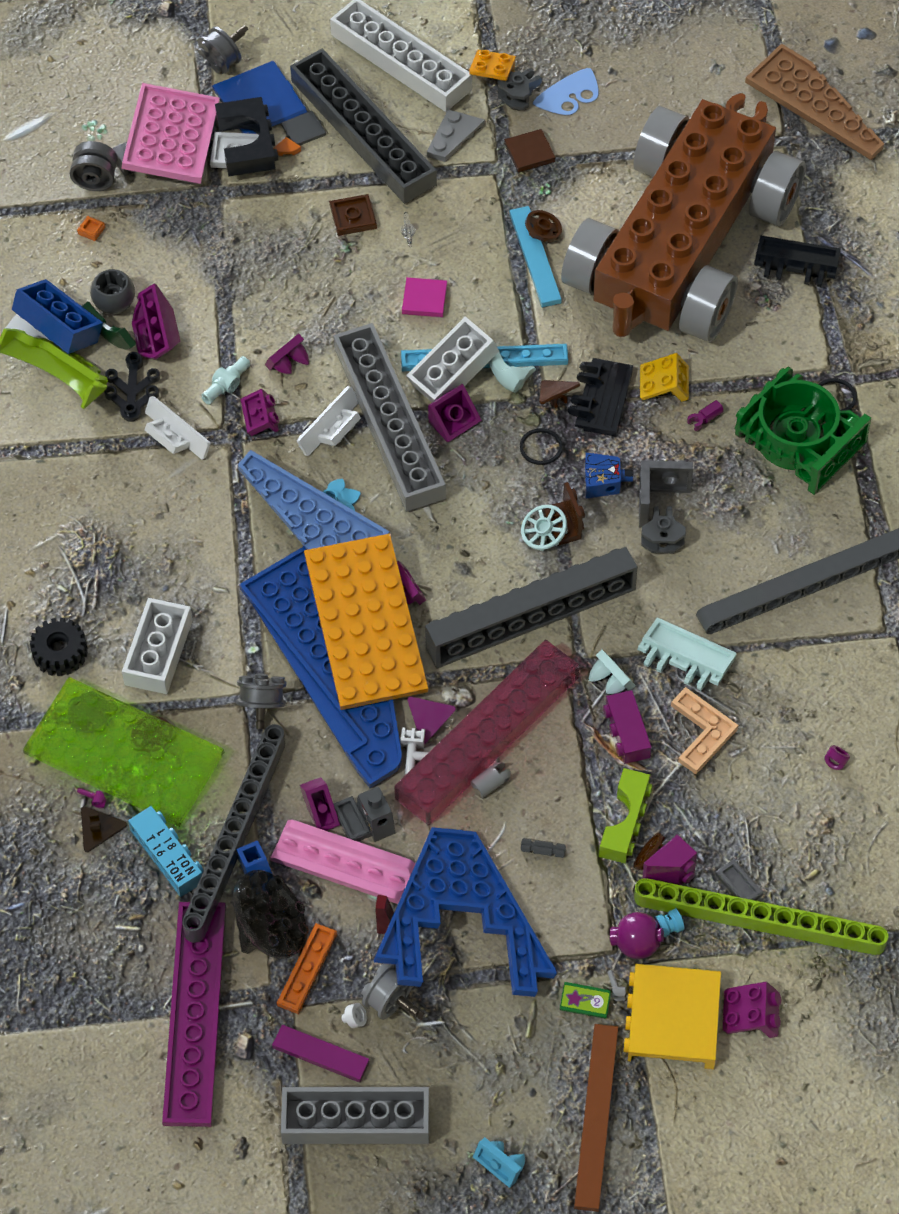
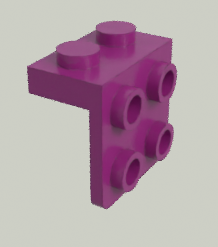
M767 981L727 988L724 991L723 1031L731 1034L759 1029L769 1038L778 1037L781 1025L779 1016V1005H781L780 992Z

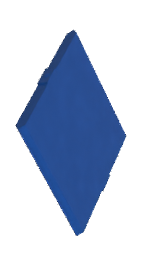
M274 60L212 85L213 90L222 103L262 97L263 105L267 104L269 116H266V119L271 120L272 127L307 112L305 106L293 90L292 85L286 80ZM240 129L241 133L256 134V132L249 129Z

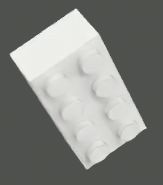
M464 317L406 376L413 387L428 400L434 402L461 384L465 386L499 352V349L494 340L467 317Z
M152 598L147 599L122 669L125 686L163 694L168 693L193 621L190 606Z

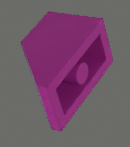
M319 777L301 784V792L315 827L326 831L340 826L327 783Z

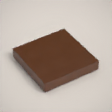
M542 129L504 139L506 149L518 172L555 162V155Z
M369 194L329 201L337 236L377 229Z

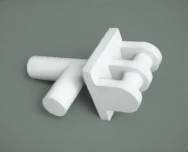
M402 727L401 747H407L406 776H414L415 760L429 761L430 752L416 751V748L424 749L425 729L415 731V728L406 730L405 727Z

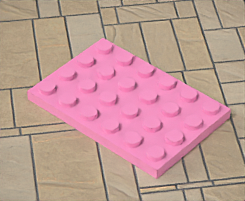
M142 83L121 169L201 184L216 119L215 104L219 103L220 98Z

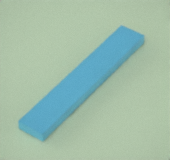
M526 206L510 210L509 215L541 307L560 304L561 296L542 242L532 238L525 226V220L531 212L530 207Z

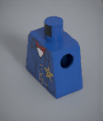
M586 453V498L619 494L621 482H633V469H620L619 457Z

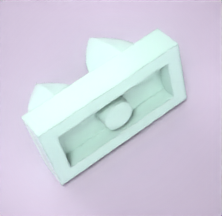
M601 650L596 654L599 659L590 671V682L601 680L612 673L613 675L609 678L606 685L607 694H616L625 688L630 691L636 686L605 651Z

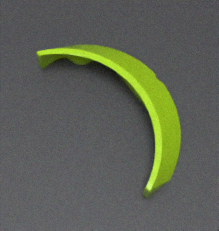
M3 329L0 336V353L32 364L66 383L81 397L83 401L81 408L85 409L107 389L108 378L101 375V370L79 354L75 352L68 354L59 346L53 344L52 341L46 338L32 337L19 329Z

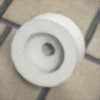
M360 1003L348 1005L345 1008V1014H342L343 1023H347L351 1028L364 1026L367 1021L364 1007Z

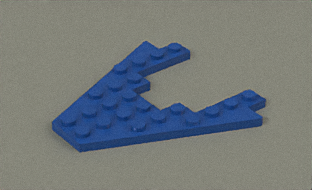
M432 827L375 955L374 963L396 964L397 985L421 987L423 976L418 927L438 929L441 924L439 909L481 913L483 933L506 935L512 995L535 997L538 992L536 977L554 979L557 974L556 969L478 834L474 831Z

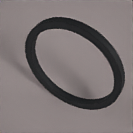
M830 378L818 384L823 386L827 383H840L850 389L853 401L848 407L840 411L851 410L855 405V389L845 380Z
M545 428L533 429L522 437L520 452L532 464L547 465L557 460L561 455L562 441L552 430ZM534 433L550 434L558 441L559 450L549 460H534L528 457L523 450V443L526 438Z

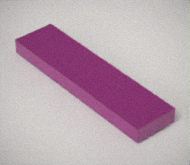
M281 1025L272 1044L273 1049L359 1083L370 1063L369 1058L285 1025Z

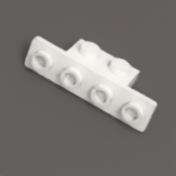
M347 386L297 439V443L304 455L309 456L320 443L336 446L361 419L358 412L351 411L358 404L352 387Z
M149 397L145 413L154 421L146 424L145 431L173 454L189 449L200 459H205L211 444L210 441L156 397Z

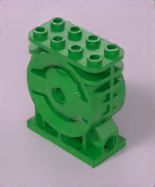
M786 367L785 369H780L776 378L768 381L759 394H755L746 407L739 409L736 414L735 435L739 438L746 435L745 442L749 445L756 442L755 448L772 464L784 469L794 470L797 477L809 484L808 491L815 495L867 443L871 417L867 414L859 417L851 410L840 411L836 399L828 390L816 383L803 380V376L799 373L793 377V369ZM775 420V422H774V424H773V429H772V431H771V430L769 429V427H770V425L772 424V422ZM825 421V424L822 425L823 437L820 438V425Z

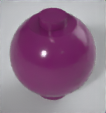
M634 912L624 916L619 921L618 927H611L610 929L611 945L618 946L624 955L632 959L650 957L658 950L660 943L664 941L663 928H660L655 918L643 912Z

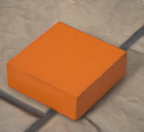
M87 216L77 229V232L83 237L96 241L106 227L104 222Z

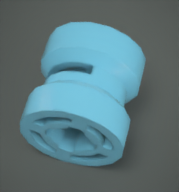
M677 909L670 910L666 915L654 916L660 928L664 930V938L669 936L671 932L678 933L684 930V923Z

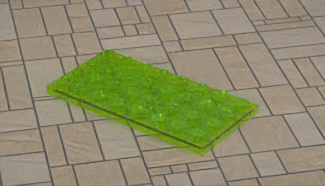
M68 677L23 748L24 754L142 810L152 806L156 812L160 811L167 822L178 827L181 826L225 753L224 749L71 677Z

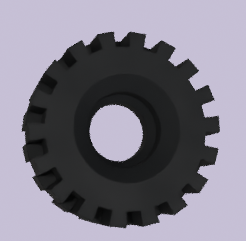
M52 618L51 623H47V621L42 622L43 627L37 626L35 628L36 634L32 633V641H30L35 665L40 667L43 673L47 670L48 675L53 676L54 672L57 673V676H62V672H66L67 675L72 674L71 669L73 668L77 671L79 663L83 665L85 662L84 657H87L88 654L85 634L78 624L75 625L74 621L70 619L67 623L65 618H60V621ZM56 641H65L67 643V646L62 650L54 651L50 649V646Z

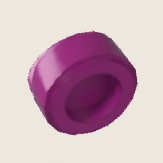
M835 745L830 746L824 757L826 764L834 770L843 769L850 759V755L845 750ZM830 758L839 763V765L834 764Z

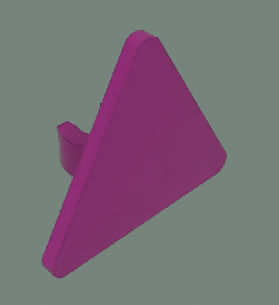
M408 697L407 699L417 731L425 729L424 744L430 740L456 711L455 706L416 697Z

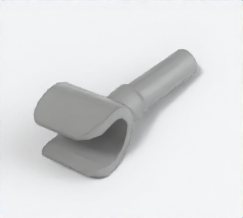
M609 970L607 973L612 987V999L614 1001H625V987L617 986L613 970Z

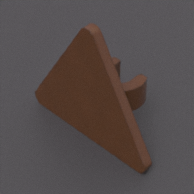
M541 381L540 404L550 401V404L557 408V400L559 398L566 404L568 400L564 394L579 387L580 382Z

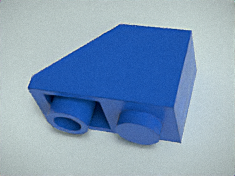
M258 840L236 849L238 862L256 899L278 891L269 863Z

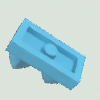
M485 1137L478 1143L473 1155L475 1160L509 1188L516 1183L525 1165V1154L507 1156L504 1153L503 1141H489Z

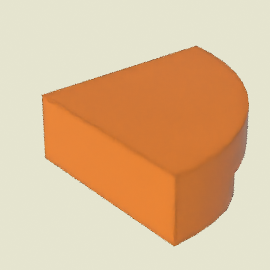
M287 137L273 148L277 149L279 156H283V154L296 155L301 152V146Z

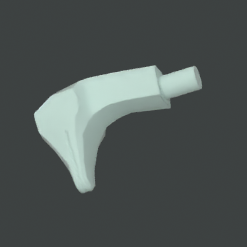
M500 352L488 362L498 382L505 389L513 393L520 391L528 377L536 370L534 366L510 367L503 361Z

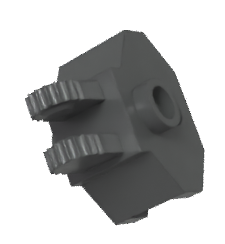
M531 68L522 73L520 71L510 72L507 81L498 79V98L511 109L525 110L529 107V96L532 95V90L537 88L543 79L539 75L533 77L534 71Z
M654 506L652 520L642 526L641 546L651 553H675L685 546L686 527L674 520L672 506H667L666 516H660L659 506ZM659 544H666L667 546L660 547Z

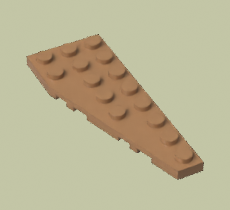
M780 44L746 77L745 83L868 159L872 160L883 150L884 143L871 128L868 129L859 114L856 115L852 111L851 105L836 88H832L828 84L827 78L816 70L814 63L785 45Z

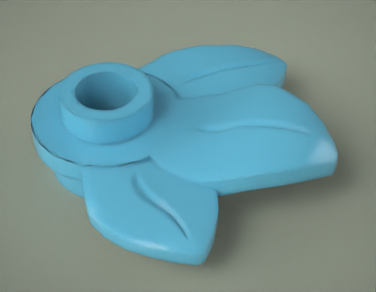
M343 479L330 482L327 489L323 491V493L354 511L353 505L361 495L360 491L345 488Z

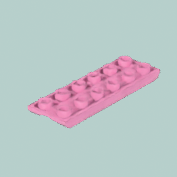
M296 820L287 821L270 858V861L375 897L378 895L387 896L390 902L396 904L399 903L416 864L405 857Z

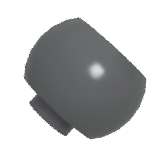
M108 269L99 273L94 278L90 287V296L94 305L102 312L118 314L127 310L132 304L135 297V287L133 281L126 273L116 269Z

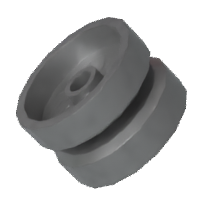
M87 141L80 143L76 146L73 154V162L69 172L71 180L80 188L89 191L106 190L111 187L114 180V171L118 161L117 154L111 147L100 142Z

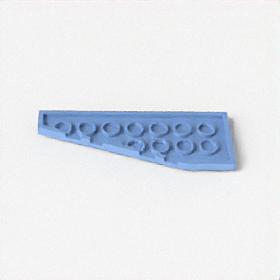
M252 450L238 463V470L307 550L390 533V531Z

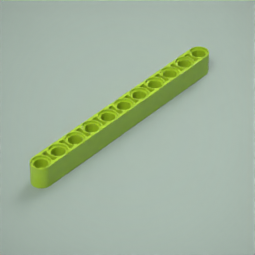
M648 878L640 879L635 885V903L638 906L653 910L669 912L670 910L677 909L682 916L871 955L882 954L888 941L887 930L877 925ZM648 891L650 894L643 895L640 892ZM669 895L673 899L667 900L664 899L663 896ZM692 900L696 904H688L686 901ZM710 905H716V906H718L719 908H718V909H711L709 906H710ZM732 910H740L742 913L735 914ZM761 914L765 918L759 919L755 915ZM785 919L788 921V923L783 924L780 923L778 920ZM802 924H808L812 928H804ZM825 929H832L835 932L828 933ZM853 933L856 934L858 937L852 938L848 934ZM873 938H877V939H879L881 942H880V943H876V942L872 941V939H873Z

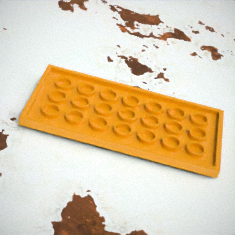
M390 533L304 550L340 710L427 693L428 685Z

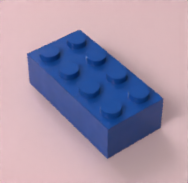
M47 279L16 289L12 310L58 345L63 351L70 354L98 343L103 322Z

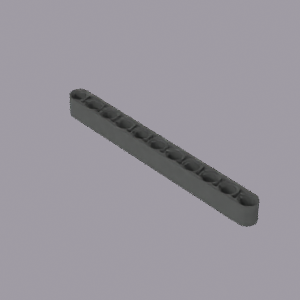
M899 528L706 605L697 611L696 617L705 632L713 634L899 559Z
M272 724L264 730L182 922L184 935L190 942H200L206 935L237 862L236 849L243 847L285 749L284 729L280 725ZM193 926H198L196 929H190Z

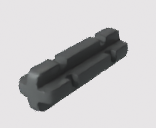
M523 838L521 841V851L528 853L533 851L534 854L547 856L555 854V857L563 858L566 853V845L560 843L553 845V842L540 840L532 842V839Z

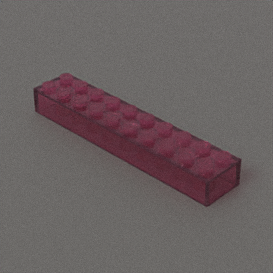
M545 639L394 786L395 799L429 826L471 785L470 781L485 771L579 678V664Z

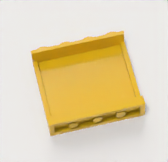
M635 964V972H630L629 986L633 987V994H628L627 1008H632L631 1016H626L625 1030H630V1036L624 1039L623 1051L628 1053V1061L631 1062L632 1056L703 1062L705 1063L704 1069H714L721 971Z

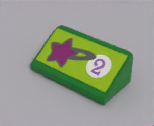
M564 982L560 1010L606 1019L611 991Z

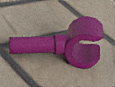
M78 788L77 793L93 799L92 805L94 807L104 808L107 799L104 797L103 792L96 791L94 793Z

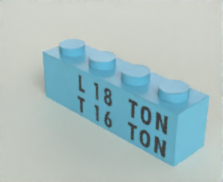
M150 806L128 820L130 831L178 895L182 897L195 889L204 870L198 861L194 862L191 859V852L188 847L178 842L179 837L172 827L169 829L166 826V820L160 811L156 812Z

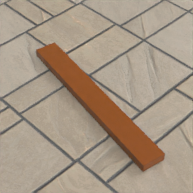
M594 1024L574 1209L599 1212L618 1026Z

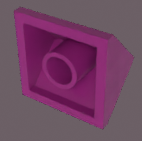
M463 384L428 405V423L446 442L451 441L482 421Z

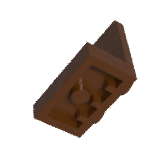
M568 482L564 483L563 502L553 504V506L561 509L567 517L568 531L557 546L580 540L582 538V530H584L582 518H585L583 507L581 505L578 506L576 491L574 488L571 489ZM543 508L544 517H548L551 511L550 508ZM555 511L551 521L556 520L561 515ZM563 521L559 522L553 527L562 528ZM553 531L551 533L553 537L556 539L561 532Z

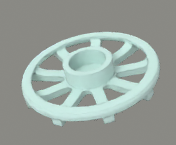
M541 505L532 509L525 516L521 526V535L524 542L529 547L540 551L559 545V542L568 531L566 515L561 509L553 505ZM543 508L551 509L547 518L543 515ZM538 510L540 518L536 521L530 516ZM555 511H557L561 516L551 521ZM528 520L533 523L534 528L525 529L526 521ZM563 521L562 528L553 527L554 525ZM554 531V532H561V533H560V535L555 539V538L553 537V535L551 534V532ZM536 532L534 537L528 541L525 534ZM541 536L540 545L533 544ZM546 536H549L552 542L545 545Z

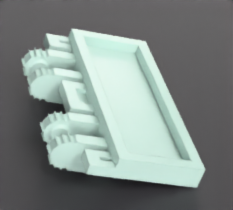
M656 618L637 649L646 653L649 648H652L645 658L644 666L649 667L657 657L661 659L656 668V671L660 673L668 662L670 665L683 671H687L689 666H692L685 677L684 684L689 685L697 675L701 677L697 683V689L700 691L703 690L708 681L718 686L734 662L737 654L660 618Z

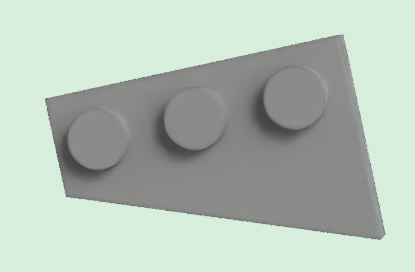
M448 109L427 150V157L446 162L461 148L462 143L467 139L470 140L474 136V132L485 125V120Z

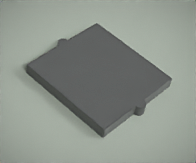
M313 111L281 123L286 132V137L298 145H303L326 135V131L321 125V120L317 119Z

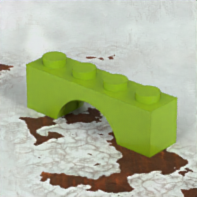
M623 768L617 789V799L625 804L629 814L621 823L605 827L600 844L599 857L626 864L628 856L632 857L635 849V843L632 841L634 836L638 837L641 823H638L640 816L644 817L647 804L644 803L645 797L650 798L653 784L649 783V774Z

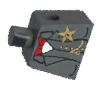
M375 787L359 794L357 806L371 831L374 842L396 834L393 814L381 789ZM382 820L384 824L378 825L377 823Z

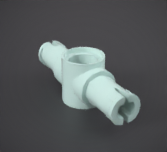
M241 356L232 366L226 369L223 367L217 369L212 377V385L201 395L202 400L210 405L220 394L223 395L225 392L233 393L240 383V375L250 367V361L246 357Z

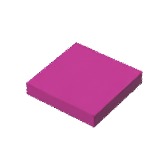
M406 277L402 314L443 317L447 280Z

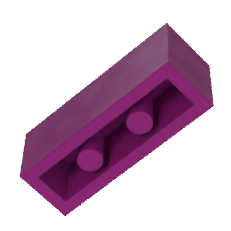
M630 690L606 696V705H603V712L605 718L610 719L609 730L612 738H616L617 743L615 747L618 757L622 756L624 764L649 759L651 757V744L633 691Z

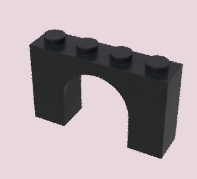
M262 97L215 104L219 132L249 129L259 135L250 144L224 148L228 177L275 170V161H278L277 149L272 147L275 146L274 134L269 133V131H272L271 120L266 119V116H269L267 104L263 105Z

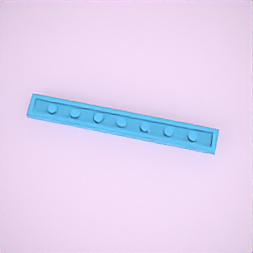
M567 344L497 346L503 361L510 367L568 365ZM432 349L401 350L402 372L411 371ZM487 363L483 368H490Z

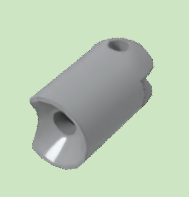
M497 762L470 781L471 786L480 791L482 799L509 780L511 770L507 769L501 772L505 763Z

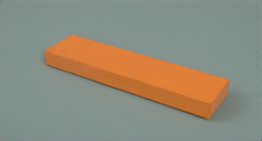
M315 923L277 1001L278 1007L296 1014L300 1013L337 937L336 930Z

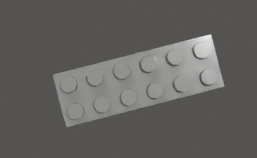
M282 1087V1144H429V1087Z

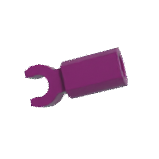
M715 400L699 410L698 414L689 415L687 423L697 422L694 425V430L699 431L704 423L710 422L723 413V406Z

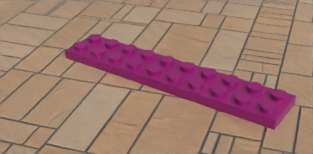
M179 902L162 1124L163 1126L212 1127L226 902H219L205 937L196 943L190 942L185 938L182 923L190 902ZM193 926L190 929H196L198 926Z

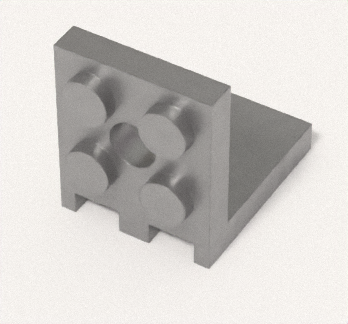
M641 460L639 528L648 523L650 492L691 493L693 462L683 460Z

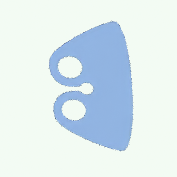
M582 69L565 77L536 97L533 104L541 109L557 114L571 115L575 113L578 109V103L575 99L569 97L570 94H575L576 98L584 103L592 102L598 97V85L592 69ZM590 90L593 93V97L584 99L581 97V92ZM564 102H571L574 108L571 111H565L561 106Z

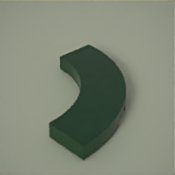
M90 302L82 305L84 309L103 322L100 335L108 342L125 350L131 349L136 345V342L126 328L109 327L106 325V320L95 310Z

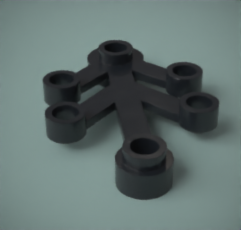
M130 352L125 359L126 366L129 369L128 384L118 377V372L115 369H108L105 372L108 382L113 383L127 395V402L117 395V390L114 386H107V389L104 391L105 398L112 400L121 408L120 414L128 422L136 421L139 418L141 408L148 403L149 397H159L158 387L151 385L160 380L158 369H149L147 377L137 384V373L143 366L142 356L137 352ZM146 389V394L136 401V396Z

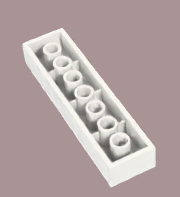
M352 0L330 19L331 35L443 111L447 112L448 109H451L472 91V75L467 70L363 1Z

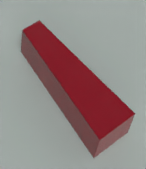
M378 895L375 907L377 933L385 934L394 911L388 897Z

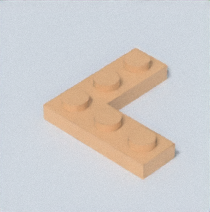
M685 687L671 702V707L704 730L678 759L680 764L696 775L738 730L739 725Z

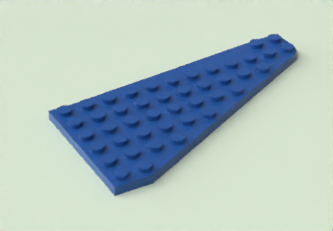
M303 546L239 584V587L255 608L353 767L367 786L372 788L396 773L402 763L393 700L340 710L305 560L304 550L307 549Z

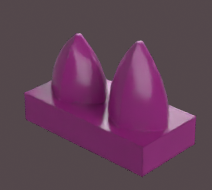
M298 333L270 356L265 366L269 370L275 368L281 373L291 374L292 365L287 356L301 364L308 365L309 357L306 349L301 344L304 340L303 337Z
M398 560L397 565L402 585L405 586L403 589L407 605L415 601L421 605L426 601L425 596L408 569Z

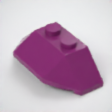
M154 283L138 293V303L134 310L132 327L138 353L142 357L156 360L172 350L181 340L174 310L157 284Z

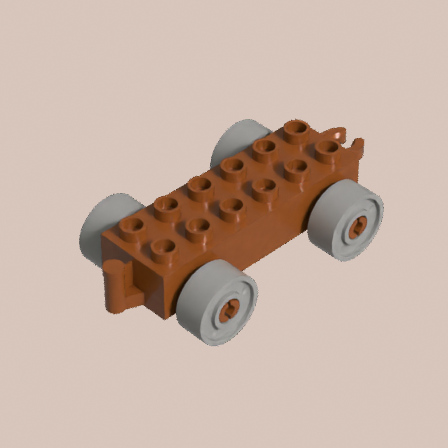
M743 93L732 96L727 101L725 107L702 99L691 118L662 106H658L649 116L637 143L633 165L636 171L653 177L620 231L591 218H587L582 222L568 247L561 273V280L564 284L594 295L595 302L614 309L612 329L615 335L625 337L643 321L669 331L682 309L679 321L680 331L709 343L718 336L734 302L738 278L709 266L710 261L751 193L750 216L779 227L788 218L797 200L805 176V161L779 151L773 152L776 127L766 123L768 113L766 102L760 101L757 103L753 117L737 112L745 106L746 96Z

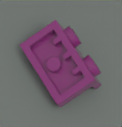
M259 389L240 399L249 435L253 436L268 428L274 432L279 431V418L274 409L276 403L271 394H267L263 389Z

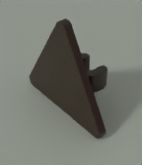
M85 806L81 808L83 847L87 853L127 827L125 821Z

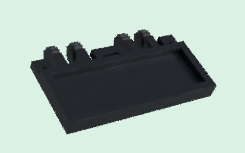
M760 235L754 265L762 267L763 262H766L764 278L769 277L771 270H777L776 280H781L784 265H787L786 271L803 273L804 268H806L804 284L809 285L811 276L817 277V286L822 287L824 272H827V278L835 279L841 249Z
M593 358L592 362L586 361L580 364L579 368L583 372H579L576 378L578 381L586 383L583 396L573 395L570 401L574 405H570L567 411L570 415L577 417L575 427L584 428V431L616 437L634 365Z

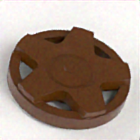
M534 210L528 214L525 220V226L529 235L541 241L552 243L559 238L562 232L560 221L547 211Z

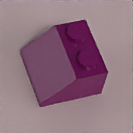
M677 834L644 862L642 879L648 878L677 885L687 884L695 876L697 852Z

